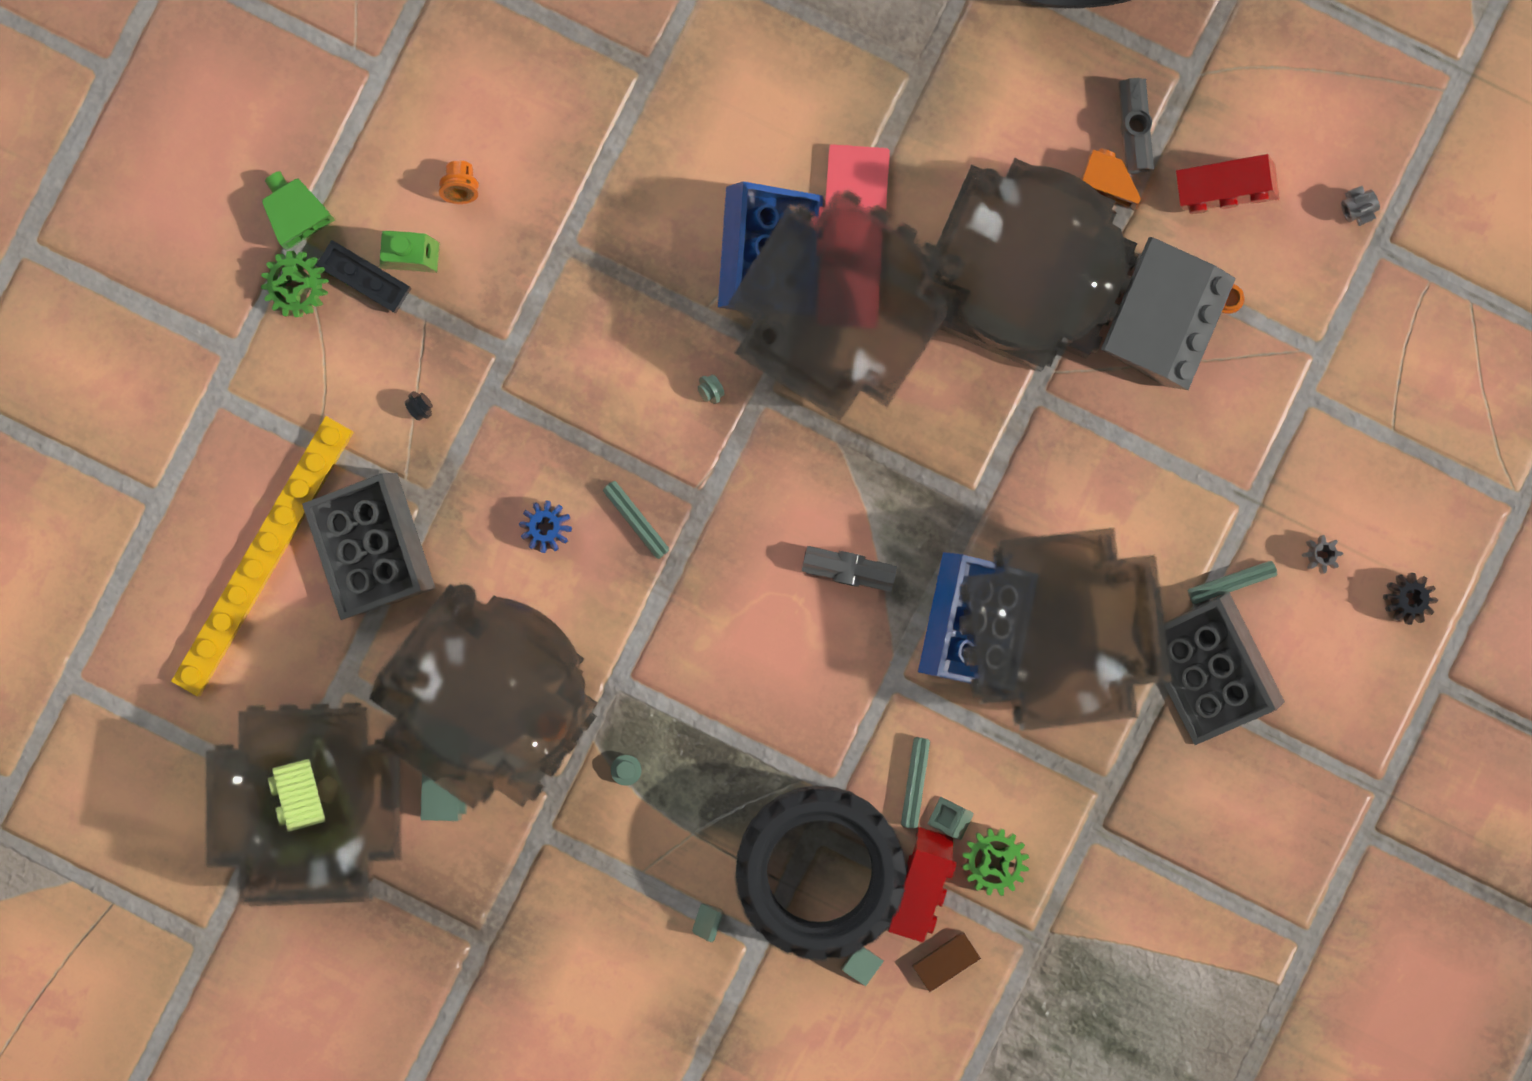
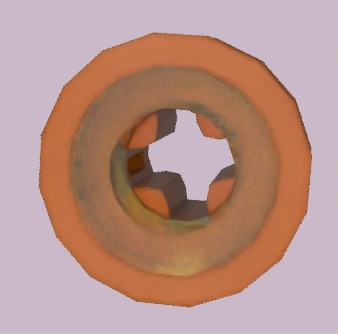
M466 161L449 162L446 165V175L439 181L440 197L453 204H467L475 201L478 198L477 189L479 182L473 177L472 164Z

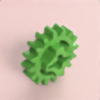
M286 251V256L284 254L275 255L277 263L274 261L267 262L266 265L270 272L262 273L261 275L267 279V284L261 285V289L269 291V294L264 298L265 301L273 300L275 302L272 306L274 311L283 308L282 316H291L293 313L294 317H303L304 312L306 314L314 313L313 306L323 305L319 296L328 294L326 290L322 289V284L328 283L329 280L320 276L325 271V268H316L315 264L318 259L316 257L307 259V252H299L296 255L295 251ZM292 281L304 283L303 285H298V287L286 286V283H292Z
M987 828V836L985 837L977 832L975 835L978 841L976 843L967 842L971 851L962 852V856L968 859V863L963 864L962 869L971 871L966 877L967 881L970 882L976 879L977 882L974 888L979 891L985 886L986 894L990 896L993 889H997L1000 896L1004 895L1005 887L1015 891L1013 882L1017 880L1023 883L1024 879L1020 876V872L1029 871V868L1022 864V861L1027 860L1029 855L1020 853V850L1025 846L1024 843L1014 844L1016 835L1011 833L1006 838L1005 830L1002 828L999 829L997 835H994L991 828ZM1000 841L1009 846L997 849L993 848L990 842ZM980 849L983 853L981 863L975 867V857ZM988 850L998 858L1002 856L1003 859L999 863L1003 873L993 866L988 867L991 863ZM1015 857V868L1012 874H1010L1008 871L1009 863ZM989 874L998 876L1000 882H989L984 880L983 877Z

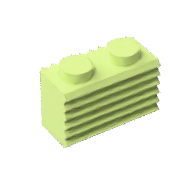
M306 759L272 768L273 777H269L268 782L272 796H279L281 806L275 808L279 825L286 824L287 831L290 832L325 822L310 760Z

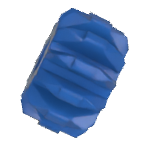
M545 501L544 511L541 510L537 502L534 503L533 508L536 514L533 515L525 510L523 514L531 520L530 522L522 521L519 523L520 527L529 528L530 530L521 535L523 540L534 537L529 543L531 549H534L541 541V553H546L548 543H550L553 551H558L559 547L555 540L559 539L562 543L566 544L568 539L562 536L561 533L562 531L572 532V527L562 525V523L570 520V515L564 514L558 517L563 507L557 505L551 512L552 505L550 501ZM545 519H550L549 523L554 526L553 530H548L547 535H541L543 531L538 530L539 524H544Z

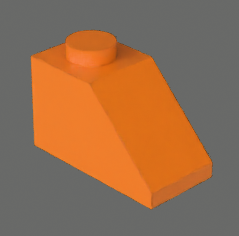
M1107 149L1092 150L1077 190L1134 210L1138 206L1141 197L1122 159L1116 158V154Z

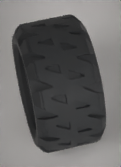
M815 785L796 788L786 794L779 795L766 804L755 818L751 820L742 836L737 853L735 880L738 898L741 901L746 917L754 929L768 943L787 954L792 953L808 960L825 961L827 958H844L863 950L865 945L876 941L890 926V921L898 912L904 895L906 867L903 850L896 833L885 817L873 805L853 792L832 786ZM824 820L841 824L855 832L862 839L870 855L871 879L864 897L854 909L837 919L816 922L799 918L780 905L769 886L767 866L775 845L784 834L800 824Z

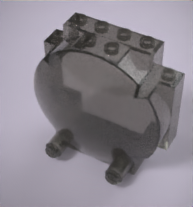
M1014 158L1006 177L1000 176L994 169H981L971 164L919 285L921 289L952 301L940 329L1038 372H1041L1045 366L1051 367L1057 354V350L1054 349L1055 346L1084 359L1091 352L1096 354L1103 340V337L1099 336L1100 330L1103 325L1108 326L1110 321L1114 320L1120 306L1115 301L1121 297L1122 293L1126 292L1132 278L1127 273L1133 269L1139 255L1134 252L1138 243L1124 238L1121 228L1112 224L1117 214L1116 211L1112 210L1116 201L1099 194L1085 181L1068 172L1047 166L1031 165L1017 158Z
M848 189L844 193L839 190L836 191L820 217L815 216L812 211L800 204L797 208L793 205L789 206L728 303L754 321L736 349L735 354L838 421H841L848 413L861 391L888 407L951 310L946 305L948 303L946 298L928 288L945 261L940 256L942 250L928 241L924 245L921 244V239L916 236L918 233L916 229L905 222L899 225L890 220L892 214L878 205H875V207H864L860 204L862 199Z
M1114 528L997 542V548H993L995 573L964 577V584H959L961 603H966L967 609L963 610L964 616L959 617L961 635H966L968 646L963 648V658L965 666H970L971 672H975V678L971 679L973 698L978 697V703L1011 700L1014 724H1019V729L1022 731L1136 718L1138 715L1134 685L1171 681L1156 555L1118 559Z
M450 584L375 677L369 699L396 718L385 732L381 745L473 810L480 801L486 804L496 789L521 807H524L529 799L533 802L536 801L545 788L541 784L547 775L552 778L556 774L567 754L572 752L579 742L581 735L585 730L589 729L597 717L593 711L598 702L585 694V679L582 676L584 671L580 669L585 658L576 652L565 633L551 619L538 610L524 603L495 595L487 604L476 600V592L470 585L458 584L454 587Z
M317 703L311 704L310 709H298V705L285 704L279 705V710H266V706L261 705L247 706V711H238V749H234V745L219 744L214 745V750H206V866L209 868L238 867V904L253 907L373 902V862L403 861L401 747L399 744H394L393 739L374 740L375 745H372L369 736V711L367 707H361V703H343L342 708H330V704ZM309 759L325 822L288 832L286 824L279 825L275 808L280 807L281 804L278 795L272 796L268 778L273 777L272 768Z

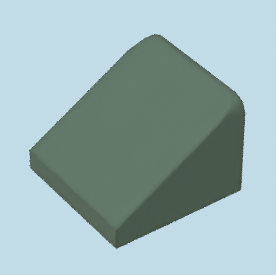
M940 797L927 824L953 838L961 840L973 817V812Z
M701 904L692 929L693 933L708 942L715 941L723 916L722 909Z
M863 947V950L849 955L841 966V970L866 986L884 961L869 949Z

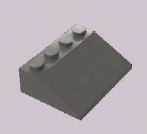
M1149 237L1101 350L1165 387L1189 390L1236 278L1207 261L1154 237Z
M381 473L302 504L340 620L436 589L398 473Z
M1230 592L1201 604L1140 635L1194 745L1276 711L1285 702Z

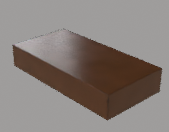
M961 932L913 964L912 967L930 993L981 958L965 933Z

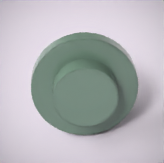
M713 374L708 377L704 375L699 378L700 385L697 388L703 400L706 402L710 401L712 404L720 402V398L725 395V392L718 378Z
M621 755L611 765V775L620 785H632L641 776V764L634 756Z

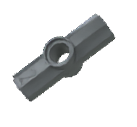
M1139 77L1122 80L1119 82L1122 116L1120 131L1124 138L1126 169L1128 173L1132 174L1153 171L1154 163L1150 130L1152 118L1149 115L1146 79ZM1138 120L1141 122L1143 131H1133L1130 128L1129 121Z
M807 546L801 572L832 578L834 582L859 587V585L891 592L897 566L867 560L865 556L844 551L837 553Z

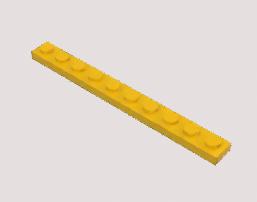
M325 416L171 682L197 697L201 696L306 516L302 504L317 497L354 431Z

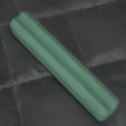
M612 481L606 485L603 492L657 559L667 554L669 547L616 481Z
M1268 561L1190 588L1188 595L1191 602L1197 604L1227 592L1277 576V569L1273 561Z
M915 737L913 739L901 825L906 828L914 829L918 827L930 740L927 738Z

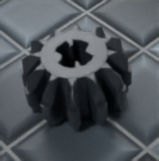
M1408 573L1406 578L1402 574L1397 575L1396 583L1390 582L1387 584V588L1392 594L1383 595L1384 600H1391L1392 603L1386 606L1385 610L1387 612L1396 610L1393 619L1400 621L1404 617L1406 625H1412L1414 619L1418 623H1422L1425 621L1424 614L1432 615L1434 613L1429 604L1438 602L1437 598L1430 597L1429 593L1435 591V586L1425 587L1427 577L1422 576L1417 580L1416 573ZM1413 593L1412 600L1415 601L1414 604H1407L1409 598L1406 597V594Z

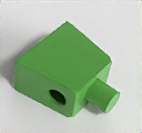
M278 171L265 179L272 194L264 198L262 203L277 240L285 250H289L335 221L332 214L299 178L287 183L282 173Z
M382 231L379 268L437 273L440 242L424 233Z

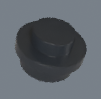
M411 392L408 395L409 398L405 401V406L409 413L418 421L431 417L433 405L430 399L424 393Z

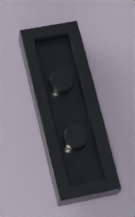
M333 240L330 241L316 264L317 267H324L326 273L395 314L411 290V287Z

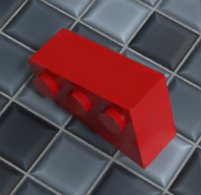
M1269 154L1176 170L1180 206L1185 211L1189 210V214L1207 212L1208 208L1212 207L1227 209L1236 207L1238 204L1279 200L1275 163Z
M918 826L915 835L916 844L912 855H909L907 861L908 867L904 882V895L898 912L890 921L891 924L888 932L924 943L927 933L933 934L938 918V916L934 915L936 906H943L947 889L943 888L946 878L952 879L957 861L952 860L953 837Z

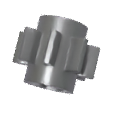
M1361 185L1345 193L1347 199L1341 202L1344 216L1349 222L1356 220L1358 226H1361L1376 218L1374 212L1380 210V205L1373 190L1364 191Z
M1325 535L1318 537V544L1312 540L1307 541L1306 543L1310 549L1307 553L1302 554V557H1308L1310 562L1307 568L1312 569L1318 566L1320 574L1327 572V565L1334 569L1338 568V563L1335 561L1338 556L1343 555V552H1337L1335 547L1338 541L1326 542ZM1317 551L1327 552L1328 558L1318 557Z

